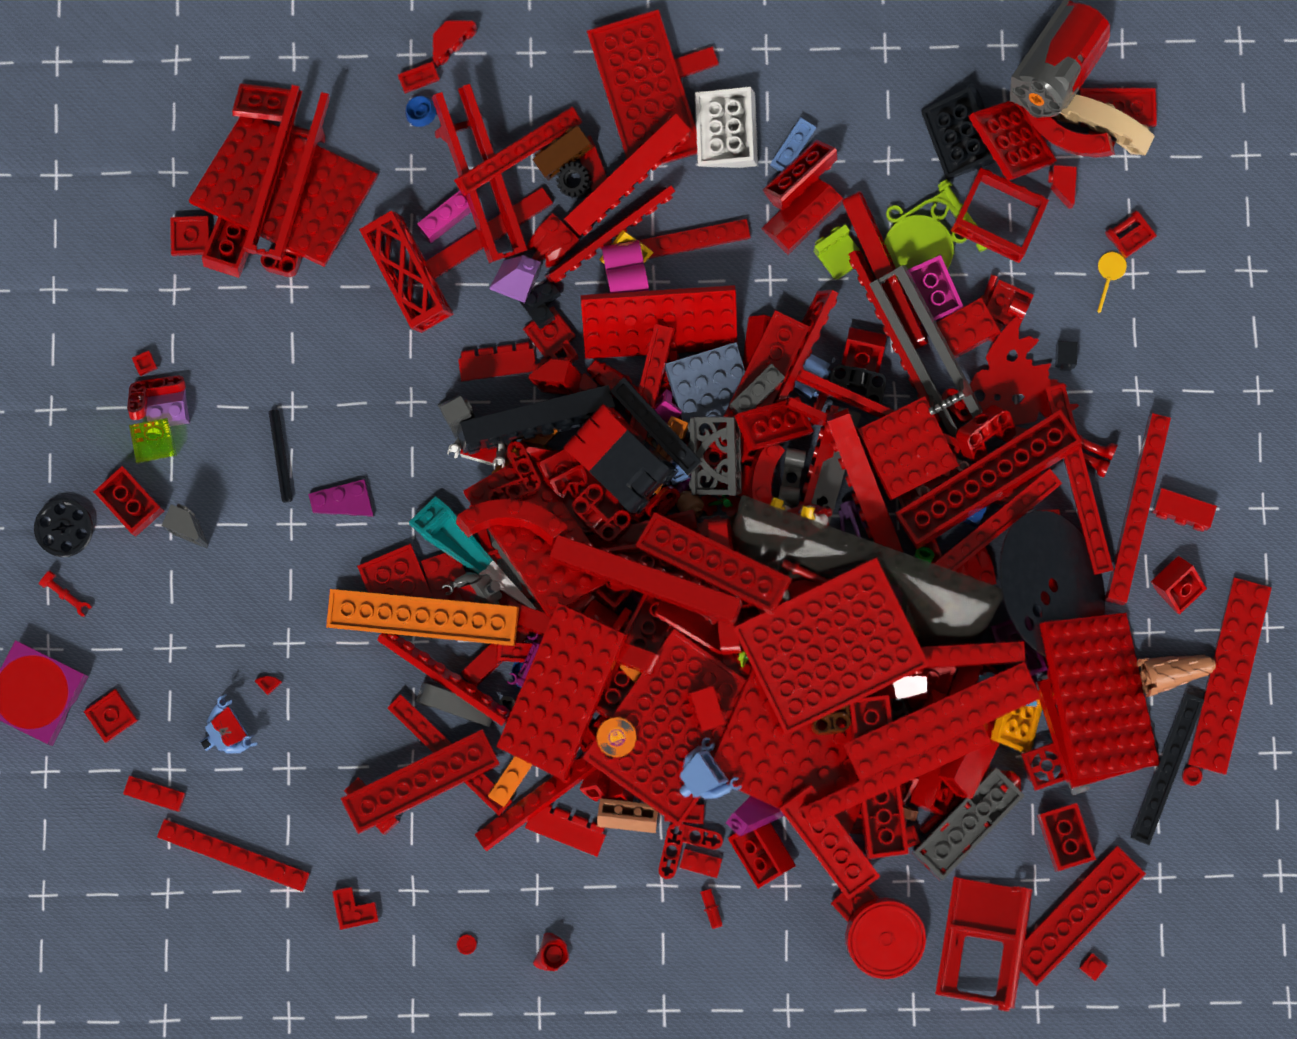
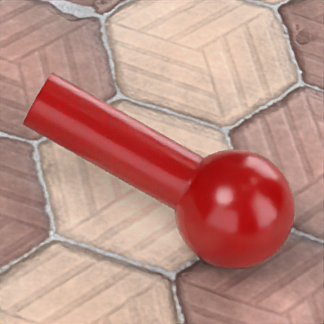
M992 274L984 295L979 297L983 299L986 306L998 279V276Z

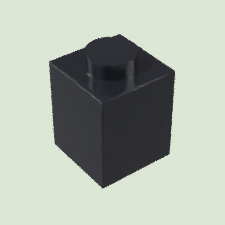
M1058 341L1055 356L1056 368H1060L1062 371H1071L1072 368L1076 367L1078 342Z

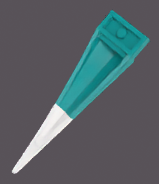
M435 496L409 521V525L421 534L425 540L473 572L480 574V576L489 575L493 581L499 582L500 590L524 606L536 610L534 605L506 576L473 536L468 538L456 524L457 516L439 498Z

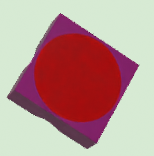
M15 640L0 668V721L53 746L66 722L70 708L77 701L89 676Z

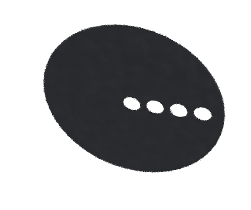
M1040 510L1020 517L1011 526L1003 542L999 567L1001 590L1007 611L1020 635L1033 649L1046 656L1040 623L1104 615V583L1102 574H1093L1084 536L1071 522L1056 513ZM1051 578L1057 582L1058 589L1056 592H1052L1049 588V580ZM1042 591H1046L1050 597L1048 605H1045L1041 600ZM1034 604H1038L1041 607L1042 614L1040 618H1037L1033 613ZM1027 616L1033 620L1034 627L1031 631L1025 627L1024 621Z

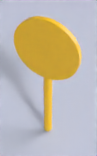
M1116 252L1104 254L1098 262V270L1106 278L1097 310L1098 313L1102 310L1110 280H1117L1126 272V261L1122 255Z

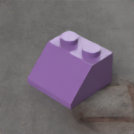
M185 390L173 394L148 397L146 416L147 424L151 423L149 425L151 426L150 428H164L190 423Z

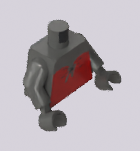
M468 572L454 579L455 582L447 581L442 586V588L446 586L450 588L445 594L447 596L452 594L455 587L458 586L457 590L465 602L500 605L499 600L503 597L500 592L499 582L493 581L487 574L480 576V574Z

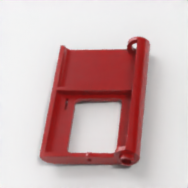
M954 877L936 995L998 1006V1010L1010 1012V1008H1015L1032 889L1017 886L1008 887ZM967 936L999 941L1004 945L997 992L993 997L963 992L957 989L964 939Z

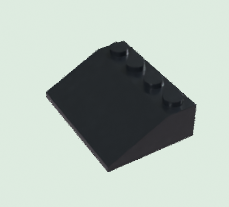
M968 87L921 110L947 180L996 162L969 119L972 113L985 109L978 89Z

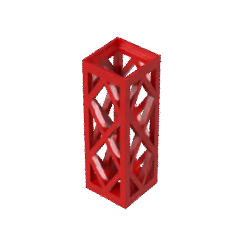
M391 210L359 229L411 329L423 333L454 315L401 215ZM396 229L399 235L392 231ZM386 235L385 252L381 247V237ZM391 236L401 241L399 265L390 260ZM406 249L410 255L409 270L405 269ZM414 264L421 277L414 274ZM392 267L399 270V279ZM404 274L408 275L407 295L403 289ZM414 279L423 284L422 308L412 302ZM428 291L432 297V307L427 310ZM415 310L420 312L421 314L417 316Z

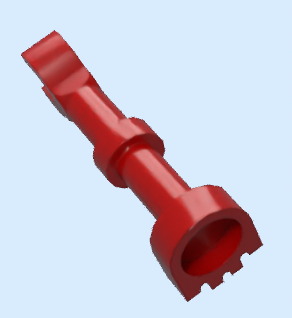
M50 570L47 571L40 580L39 585L43 588H51L59 595L60 599L68 601L77 609L80 616L85 617L86 615L82 613V608L87 606L89 609H92V606L89 603H82L69 593L70 591L67 588L63 589L53 581L56 575Z

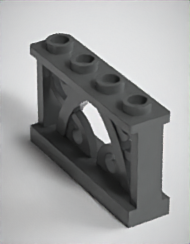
M735 416L690 417L688 422V431L690 432L688 446L702 461L691 473L689 488L692 490V495L742 494L741 431ZM714 422H727V427L717 431ZM703 423L709 424L713 434L711 435L710 431L705 429L706 434L704 436L701 435L700 426ZM720 437H721V441H722V442H723L724 439L727 440V446H726V447H724V446L721 444L720 439H719ZM714 441L721 451L727 453V459L722 460L716 470L704 456ZM727 465L728 472H725L723 469L721 474L720 471L722 466ZM703 475L707 478L706 482L710 481L712 477L714 478V482L709 488L702 485ZM718 481L728 484V489L715 488Z

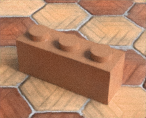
M600 798L597 827L656 833L658 812L649 805Z

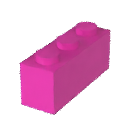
M458 191L417 223L419 230L430 243L434 242L471 213L466 196H463L461 191Z

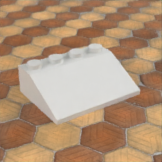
M751 87L695 93L698 166L728 168L758 166L756 101L753 89Z

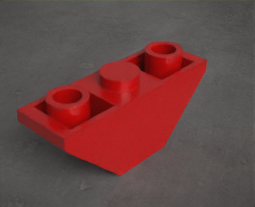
M446 21L433 33V62L436 67L440 64L444 65L453 52L461 49L462 43L466 39L469 40L476 34L477 28L474 21Z

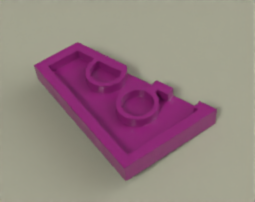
M364 479L308 494L313 513L374 517Z

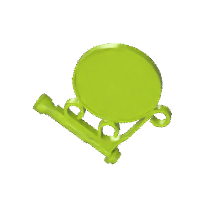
M944 180L938 185L940 194L924 201L904 215L902 209L897 205L890 206L887 209V220L896 224L891 227L884 242L896 269L902 265H906L907 269H910L941 255L948 270L954 254L953 242L964 243L967 241V238H956L954 232H952L951 236L947 228L938 221L943 220L949 210L956 219L963 205L951 190V181ZM938 202L947 206L942 216L934 214L937 204H934L931 208L930 214L932 217L924 215L909 216L929 203ZM891 210H897L902 216L892 219L889 213ZM966 212L963 220L976 225L969 213ZM979 244L976 245L979 252L987 249Z

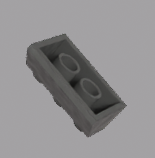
M171 504L161 526L172 535L207 549L209 546L199 520L194 517L195 514L186 506L181 504L174 506Z

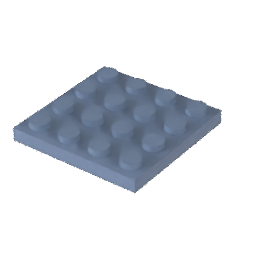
M736 342L666 363L665 366L675 404L682 410V415L679 417L685 422H689L690 417L724 416L745 373ZM714 422L716 427L718 428L720 422ZM703 423L700 426V433H704L705 429L712 430L711 426L707 423ZM688 430L685 434L686 438L690 437V432Z

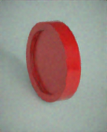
M463 935L457 941L459 952L465 955L473 953L477 947V942L471 935Z

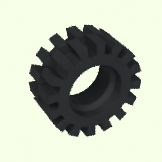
M571 162V164H565V168H560L561 173H557V176H559V178H556V182H558L557 187L563 194L571 198H581V195L585 196L587 194L586 191L591 190L589 186L593 184L591 182V179H593L592 175H590L591 172L580 163ZM574 173L579 174L581 177L580 184L577 187H570L568 184L570 175Z

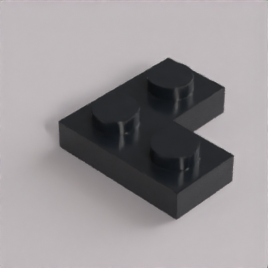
M547 280L530 292L525 303L519 302L537 327L542 329L555 320L554 315L546 305L560 297L561 294L553 282Z

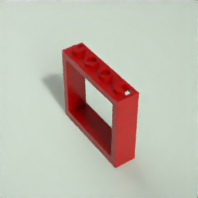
M980 167L951 231L1020 263L1049 200L1041 194H1035L1024 186L1016 185L1010 182V180L1008 181L1007 178L997 176L992 171ZM980 181L1038 208L1021 247L963 220Z

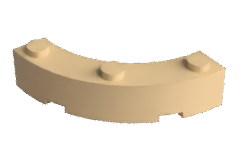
M1075 95L1069 106L1055 116L1057 121L1077 125L1079 122L1088 124L1090 129L1098 133H1108L1117 138L1116 143L1125 148L1130 154L1146 155L1154 138V135L1146 125L1140 124L1135 119L1115 109L1114 105L1110 103L1104 104L1081 95Z

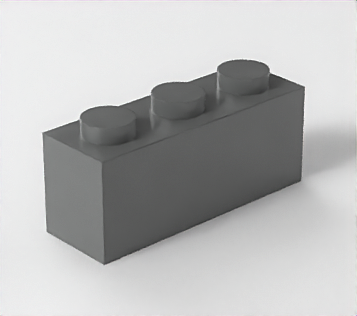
M771 364L730 404L729 409L736 415L757 408L784 381L785 376Z

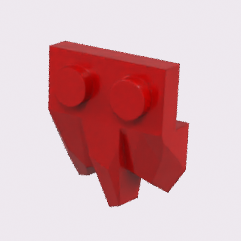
M552 213L537 228L526 247L528 250L535 249L536 253L532 259L537 261L545 259V266L548 268L557 266L580 239Z
M564 448L536 462L545 483L563 499L566 497V492L571 498H577L579 496V485L581 487H588L587 475L583 465L578 463Z
M986 547L954 572L959 593L997 584L993 564Z

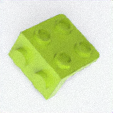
M846 224L842 227H835L827 238L823 236L815 242L816 245L813 251L835 280H839L853 270L849 263L850 257L848 254L854 250H859L850 238V230Z

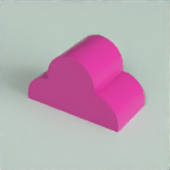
M639 240L601 247L609 293L649 291Z

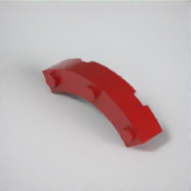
M1024 108L1027 117L1036 130L1059 149L1077 156L1094 158L1115 155L1112 139L1108 133L1094 135L1076 133L1062 127L1052 117L1036 118Z
M779 444L760 448L756 451L747 482V495L751 514L762 535L775 547H779L791 533L785 530L784 524L779 519L776 510L771 507L772 477L776 464L785 451Z
M498 499L476 504L458 514L456 524L468 538L494 525L524 527L532 530L533 533L544 539L550 546L555 543L558 535L564 537L568 526L561 519L545 508L514 499Z

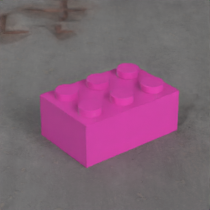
M941 255L908 269L935 320L963 308V304Z

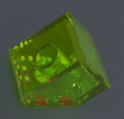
M168 418L129 425L136 463L177 456Z

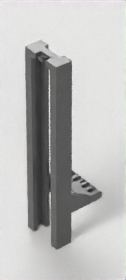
M902 265L869 285L929 395L930 408L928 410L930 414L938 413L949 435L956 438L958 427L947 407L963 399L973 418L981 414L983 409L906 265ZM893 275H896L959 391L945 400L942 399L882 286L885 280Z

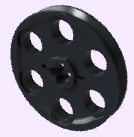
M58 499L48 503L39 511L34 523V534L38 544L46 552L57 557H70L81 552L89 544L93 534V522L89 512L79 503L69 499ZM63 504L65 512L61 515L56 514V507ZM77 510L83 512V518L79 521L73 518ZM44 517H49L51 520L48 527L41 526V520ZM63 523L66 526H70L65 529V533L61 530H55L61 528ZM78 530H86L87 535L84 539L77 538ZM47 536H53L54 542L50 546L44 544V539ZM64 542H71L72 548L70 551L64 552L62 550Z

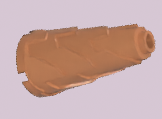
M1205 655L1145 657L1137 661V666L1141 667L1139 672L1144 691L1143 694H1146V697L1154 696L1192 680L1209 676V673H1212L1216 668L1214 659Z

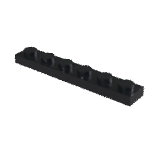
M622 378L610 390L687 475H690L702 463L701 459L626 378Z

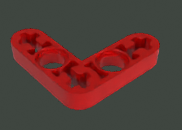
M176 375L132 383L129 386L127 405L130 419L139 420L146 416L148 397L173 394L185 390L184 377Z
M517 441L511 442L507 448V457L518 479L492 489L488 493L487 501H491L493 495L500 497V499H506V496L507 499L520 500L539 491L541 484L539 476L522 443ZM513 448H515L516 450H519V453H518V456H519V458H520L519 460H517L518 457H517L516 453H515V452L512 453V449H513ZM526 464L529 470L522 472L518 469V466ZM529 475H530V481H531L532 483H536L534 488H532V486H527L528 483H529V480H528L527 477H528ZM511 487H516L520 493L513 496L508 490Z
M674 823L671 824L667 830L660 860V876L664 879H671L675 876L682 843L716 850L722 846V836L714 831L681 824L679 831H682V834L677 835L676 841H680V844L668 843V838L673 839V833H670V830L675 829V826H677ZM692 831L700 833L701 838L698 842L690 840L689 835ZM704 832L708 833V838H713V835H716L720 843L711 846V842L705 841L706 845L701 844L704 839ZM672 845L677 848V854L674 857L666 854L668 846ZM664 857L669 860H676L675 864L671 863L670 869L673 870V873H669L668 876H665L662 871V867L666 868L667 862H663Z

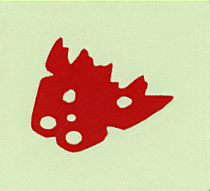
M1018 317L1013 318L1004 328L987 353L986 360L989 370L977 372L970 383L973 393L976 390H982L985 393L984 400L979 402L983 411L991 405H997L1010 412L1014 425L1036 421L1038 412H1041L1047 418L1051 416L1045 388L1063 384L1059 383L1057 379L1048 378L1050 374L1048 369L1051 367V363L1032 366V359H1026L1027 353L1038 343L1039 339H1033L1031 336L1019 339ZM1011 350H1015L1018 354V358L1014 362L1007 360V355ZM995 394H999L1001 396V399L999 401H996L994 399ZM1022 394L1025 398L1021 403L1015 404L1012 401L1013 395ZM1070 404L1071 410L1073 411V410L1076 409L1079 405H1078V404Z

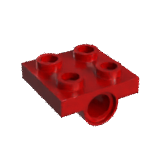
M999 280L987 308L994 320L1006 326L1013 318L1018 317L1020 327L1034 295Z

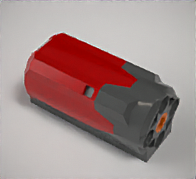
M1063 0L1011 76L1010 101L1023 106L1036 118L1055 117L1063 109L1067 108L1107 48L1110 38V24L1106 17L1098 9L1090 5Z

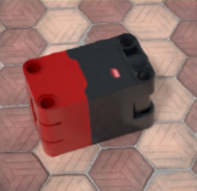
M604 404L600 406L591 418L576 432L577 434L563 447L615 496L623 507L629 512L640 514L651 502L649 497L662 484H668L679 472L674 465L666 460L626 422L620 413Z

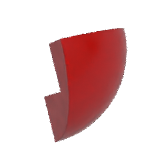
M598 769L586 777L580 786V790L596 802L600 798L633 802V794Z

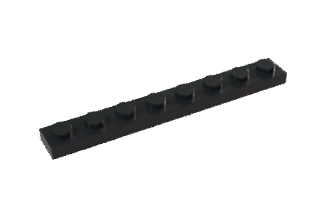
M1185 693L1130 836L1131 839L1150 845L1205 701L1204 699Z

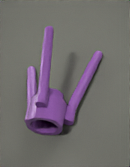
M854 501L842 503L840 505L841 510L838 511L841 540H845L844 517H846V520L851 519L857 539L860 541L861 536L855 517L858 515L864 529L868 527L866 521L862 522L859 514L860 508L856 506Z

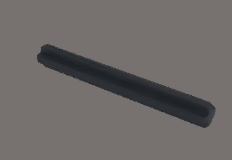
M274 409L268 413L281 499L283 503H288L293 499L280 413L278 409Z

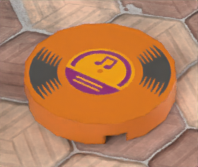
M618 717L609 718L601 724L597 731V744L601 751L608 756H624L635 746V729L625 719Z

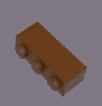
M579 126L569 128L565 132L566 135L560 139H554L550 143L551 146L545 150L538 151L532 159L548 181L556 176L558 172L560 173V168H565V164L575 162L594 148Z

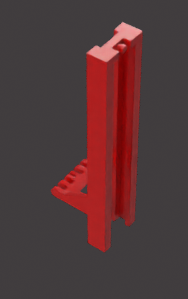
M470 84L458 88L468 118L467 121L453 125L442 92L432 96L441 123V127L435 131V137L437 139L441 138L448 143L459 176L469 171L456 134L457 132L472 129L483 162L495 155ZM501 174L489 182L513 248L512 252L506 254L497 252L476 189L466 195L489 263L527 251Z
M296 85L291 86L243 247L247 253L263 255L278 261H283L317 143H324L325 141L322 125L330 102L329 94L321 92L311 128L306 129L294 126V120L303 91L299 90L300 87ZM290 134L301 135V138H306L307 142L275 250L257 249Z
M803 369L799 371L796 381L818 390L819 394L816 396V401L811 407L789 397L785 404V407L809 417L811 426H825L824 424L828 423L826 417L829 414L822 412V409L829 396L878 418L894 412V410ZM943 433L956 458V454L960 450L957 439ZM951 470L940 475V477H949Z

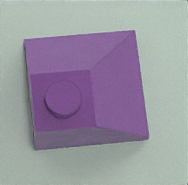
M524 255L504 260L490 286V290L525 303L538 278L541 262Z

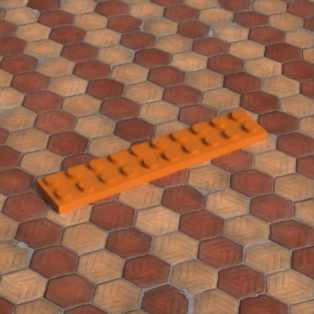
M330 589L326 628L515 646L519 607Z

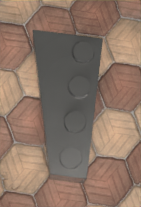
M456 395L438 405L455 438L458 437L457 431L460 422L475 418L470 403L467 399L464 401L460 395Z

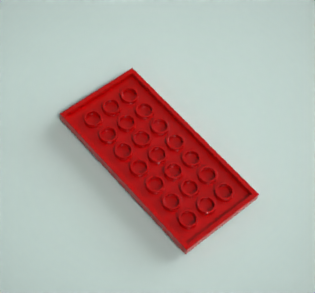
M659 9L588 30L589 42L626 160L674 114H677L691 129L688 133L690 137L683 144H676L674 147L677 150L668 158L664 156L661 159L663 162L661 165L696 155V126Z
M735 285L581 295L585 359L647 355L655 324L675 329L669 352H702L737 343Z
M530 458L541 482L540 489L537 493L520 500L538 505L556 515L568 526L566 535L575 538V541L591 543L559 496L545 483L539 468L536 467ZM510 463L465 489L463 493L471 505L474 506L486 502L488 493L492 489L515 481L518 477ZM520 464L518 469L522 472H527L529 467L526 464ZM529 475V476L527 477L528 480H529V483H528L527 486H532V488H534L536 483H532V482L530 481V475ZM511 487L508 490L513 496L520 493L516 487ZM493 495V499H492V500H494V499L498 500V499H500V497H497L496 495ZM494 525L488 528L548 618L553 615L557 603L569 606L609 582L553 562L549 555L554 544L550 546L544 539L533 533L532 530L524 527Z
M557 603L496 747L562 780H566L627 638V634L566 605Z

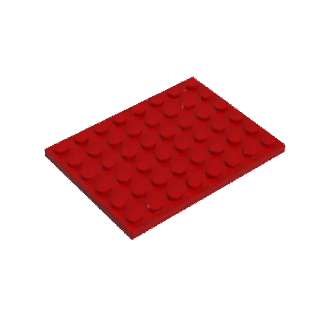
M239 117L189 198V203L248 231L279 127L262 119ZM292 133L289 137L260 237L275 244L278 240L307 140ZM317 145L286 249L325 267L378 178V174Z
M877 557L778 605L773 615L764 612L733 627L786 735L930 666Z
M1119 613L1040 623L1073 780L1158 766L1159 758L1146 699L1143 694L1144 691L1142 689L1143 686L1137 666V658L1127 614Z
M673 629L656 652L660 660L653 676L641 673L610 717L622 718L632 724L636 732V742L633 749L621 757L608 756L601 751L596 738L582 758L680 827L700 798H695L692 794L684 797L679 790L685 784L680 777L685 757L697 746H702L704 738L710 739L705 746L708 747L712 743L715 744V748L712 751H708L713 757L746 680L680 632ZM707 686H713L714 689L719 691L721 700L718 703L720 708H724L727 719L724 720V725L703 732L698 731L686 693Z
M752 667L712 757L728 779L727 784H730L733 778H739V780L734 781L732 784L734 787L742 785L739 791L779 809L778 806L810 783L821 798L857 782L856 772L843 746L844 743L852 740L851 727L849 726L842 733L817 735L812 731V723L786 735ZM837 718L836 725L844 728L845 721L842 718ZM819 720L816 722L818 729L825 730L826 724L824 721ZM860 804L835 815L849 835L860 812Z

